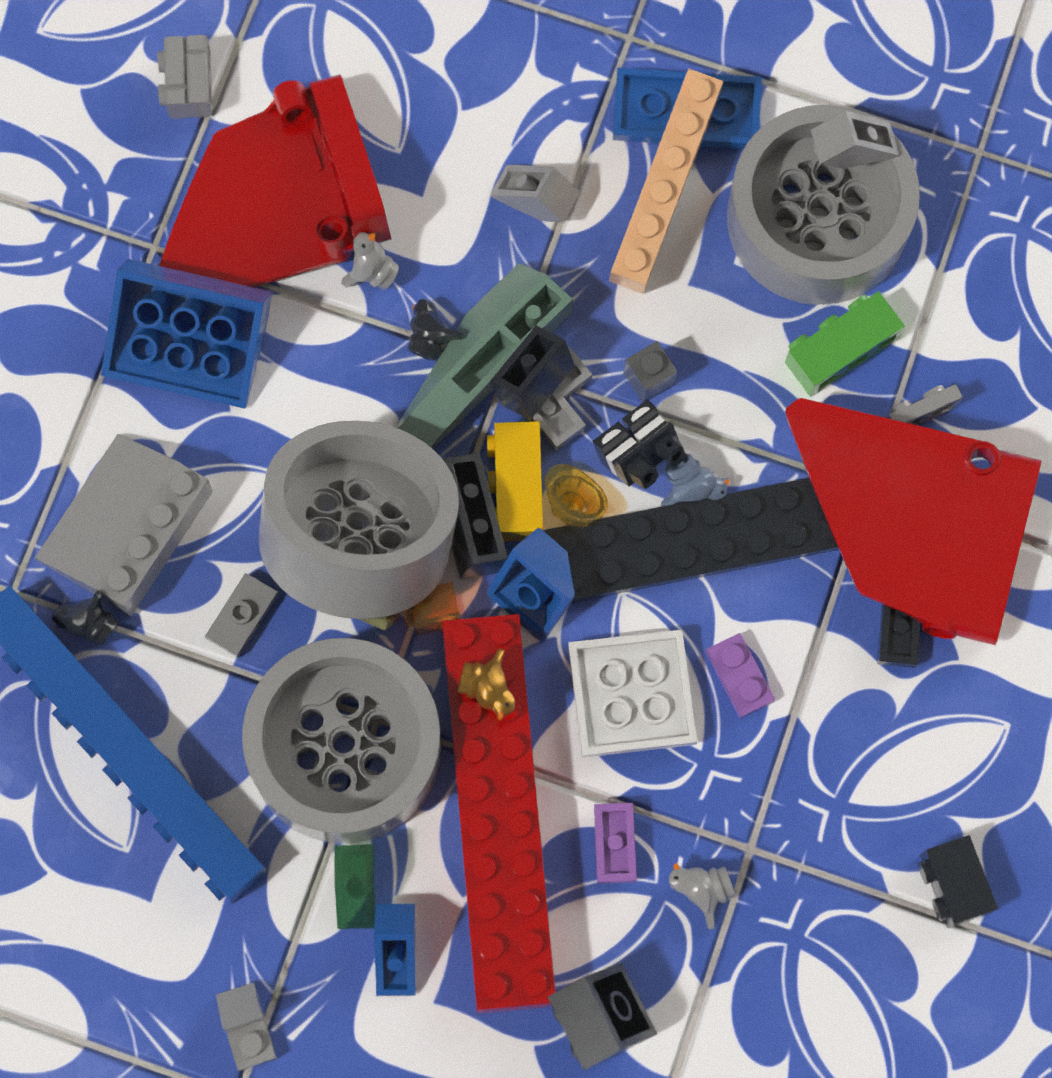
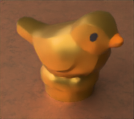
M500 648L493 659L483 666L479 662L474 664L465 662L458 688V693L467 694L468 698L476 697L480 706L493 710L499 720L504 716L510 715L515 709V699L507 688L501 668V661L505 650Z

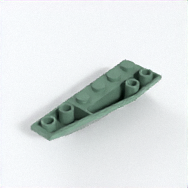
M518 263L467 312L456 330L463 333L462 340L449 341L396 428L417 437L434 449L494 390L491 379L532 329L537 325L553 333L572 314L573 299L546 274Z

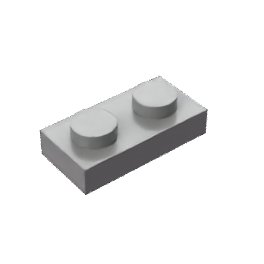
M956 384L944 389L943 385H940L924 393V399L913 404H911L910 400H906L895 405L889 410L890 414L887 418L920 425L956 409L963 397Z

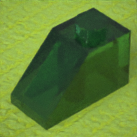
M374 844L334 845V887L338 930L374 929L376 908V850Z

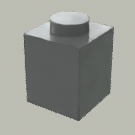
M658 341L625 359L623 373L641 401L644 402L675 385L677 370Z

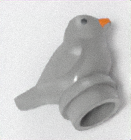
M361 232L355 237L353 243L355 252L353 268L341 280V284L347 288L356 282H369L371 286L385 290L394 281L399 265L393 262L392 257L385 255L384 247L375 241L376 235L374 233Z
M675 863L669 875L670 886L675 891L684 894L702 910L708 930L715 929L714 913L718 903H726L727 899L736 896L726 868L715 869L714 867L707 872L699 867L685 869L680 867L678 863Z

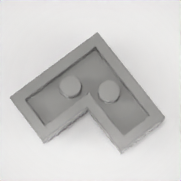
M570 347L568 348L575 366L531 419L532 422H540L541 433L556 451L586 429V424L566 401V398L592 380V373Z

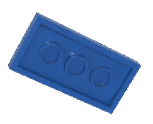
M617 67L613 140L660 143L687 72ZM702 73L723 81L700 146L744 149L760 128L762 77Z

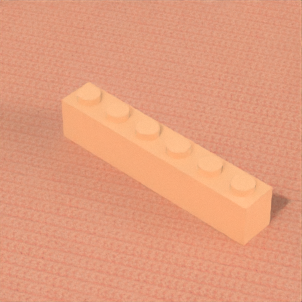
M688 68L610 272L609 282L644 294L718 100L723 81Z

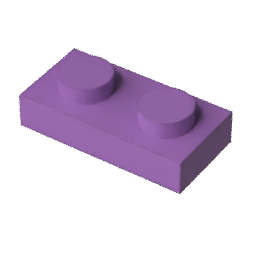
M741 633L706 649L705 653L740 719L775 702V698Z
M633 803L594 804L597 884L636 883Z

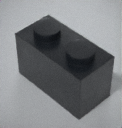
M536 325L491 379V383L502 406L531 420L573 369L575 364L566 341Z
M970 835L927 849L920 854L922 861L918 862L919 872L926 885L931 883L936 897L932 899L933 909L940 922L945 920L947 928L989 915L998 910Z

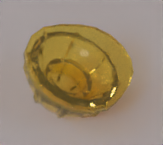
M560 464L551 467L545 475V486L552 515L563 522L565 526L586 527L591 522H595L603 517L608 508V499L603 489L586 473L574 466Z

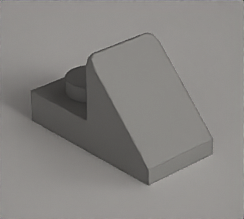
M254 982L217 994L216 999L222 1027L227 1033L237 1070L240 1072L277 1059Z

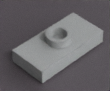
M245 573L204 637L206 640L239 658L279 595L278 592Z

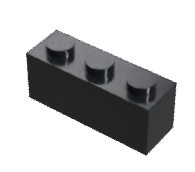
M480 453L443 458V461L454 477L459 494L458 515L451 547L460 580L496 574L508 557Z

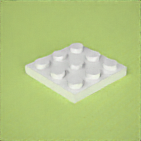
M683 630L568 642L582 758L697 745Z

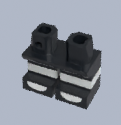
M648 399L622 418L624 426L618 421L592 441L601 463L628 487L636 483L642 488L647 489L659 477L655 468L658 464L665 461L668 465L676 467L686 459L685 450L678 439L674 425L671 422L667 423Z

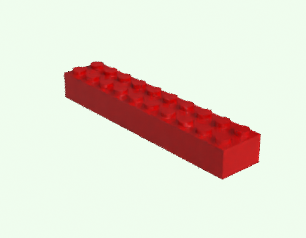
M519 614L442 621L477 1014L552 1007L548 996L555 993L520 616ZM499 648L505 650L501 661V668L507 688L515 699V709L510 715L504 716L501 720L497 718L493 710L480 706L476 697L468 698L467 694L458 693L464 663L474 664L479 662L483 666L493 659Z

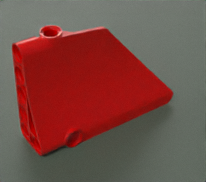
M341 74L309 83L310 87L306 88L301 82L296 80L282 82L275 87L273 91L274 100L264 111L225 127L213 135L183 200L159 266L256 287L346 261L354 251L353 243L358 233H374L377 243L392 240L381 195Z
M800 398L790 404L785 410L787 422L825 518L857 591L864 597L912 616L923 624L922 630L931 636L942 639H954L956 636L996 646L1042 460L998 450L994 444L988 441L968 438L809 399ZM977 457L984 458L989 462L990 467L986 469L977 468L972 463V460Z

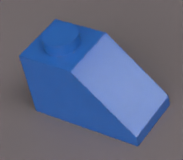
M376 904L374 925L376 996H416L415 904Z

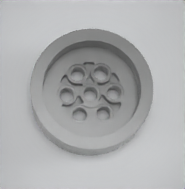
M812 105L796 108L775 117L762 126L749 140L736 166L727 206V227L732 247L743 267L758 283L771 292L792 301L813 305H828L849 301L869 292L879 285L896 266L917 218L920 200L917 172L908 151L894 133L899 156L893 159L845 169L820 164L814 152V140L811 129L844 111L868 116L851 108L835 105ZM818 175H830L834 182H822ZM786 185H794L800 190V192L797 194H790L783 189V187ZM851 196L857 197L862 204L859 206L851 205L847 202L846 198ZM816 207L823 208L827 211L828 215L825 217L816 216L811 209ZM781 218L789 219L794 226L784 228L778 224L777 220ZM850 230L856 235V239H845L841 236L840 231ZM808 241L818 242L822 249L819 251L810 250L805 243Z
M357 420L330 422L310 428L296 435L282 446L273 457L267 469L258 541L263 563L273 580L288 595L311 609L325 614L351 619H371L407 610L425 599L436 588L445 573L459 507V494L456 482L446 463L431 447L417 437L398 428L376 422Z
M333 638L312 642L290 652L273 665L262 677L253 691L244 716L242 730L243 753L249 774L270 810L281 821L295 831L312 839L336 844H351L373 840L397 829L417 812L425 802L436 781L441 760V735L439 717L433 697L421 676L407 661L376 643L353 638ZM351 698L359 703L357 711L351 715H343L338 711L339 704L345 699ZM314 714L323 718L322 727L318 730L307 731L303 728V722L308 716ZM383 720L389 723L390 730L388 734L383 737L371 735L369 728L375 721ZM348 736L354 739V748L344 754L335 751L334 743L340 737ZM308 752L317 754L320 759L315 768L305 770L299 766V759L303 754ZM373 758H380L387 763L385 771L377 776L370 775L365 771L367 762ZM338 774H344L351 778L349 788L343 792H336L330 788L332 778Z

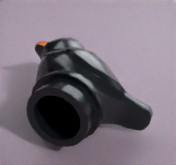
M420 299L411 307L414 316L410 321L413 334L408 339L410 341L407 348L409 352L424 359L434 361L437 354L441 353V345L450 340H462L463 333L450 330L438 315L437 308L431 301Z
M98 590L92 598L82 600L73 605H60L52 614V620L56 627L67 629L75 636H86L90 643L93 641L99 646L107 639L118 621L111 616L112 613L103 610L101 605L103 593Z

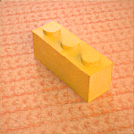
M540 422L494 423V435H487L488 458L495 457V471H488V487L490 494H496V507L494 509L503 542L523 541L538 527L543 530Z

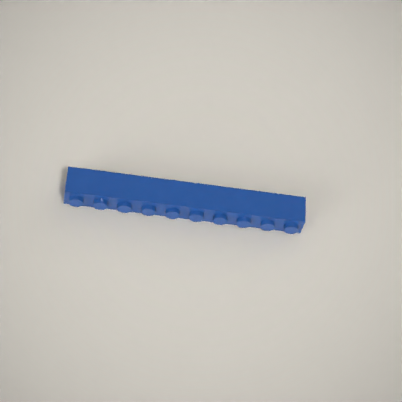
M10 585L0 593V645L7 653L1 658L16 675L23 670L32 681L26 686L41 702L48 698L56 706V709L51 714L66 730L73 725L82 735L76 742L91 758L99 754L107 763L101 770L116 786H119L122 782L125 783L133 792L127 799L142 815L148 810L158 820L153 825V828L167 843L173 839L177 841L184 849L178 856L193 872L199 867L210 878L204 885L219 901L226 896L233 904L267 873V870Z

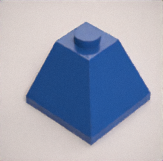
M538 527L511 551L486 594L509 615L519 614L520 624L541 643L548 638L575 594L567 551Z

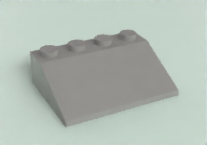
M117 434L35 559L92 594H95L97 590L102 592V600L131 617L213 493L210 482L207 478L182 463Z

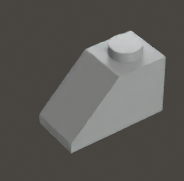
M844 111L811 129L814 140V152L822 165L845 169L889 160L899 156L890 121Z
M506 165L490 195L494 199L537 220L564 223L571 214L580 191L554 167Z

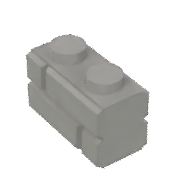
M205 35L165 37L164 51H157L159 73H165V84L158 85L160 106H166L169 118L172 119L189 118L190 116L194 118L211 117L213 115L211 55L208 37Z

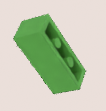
M879 291L869 298L866 294L858 297L848 306V312L839 318L836 314L828 317L818 326V332L810 337L803 334L788 346L789 351L784 363L810 397L900 338L905 325Z

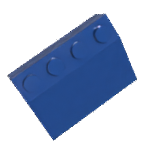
M128 259L117 269L101 376L246 409L267 327L273 292Z

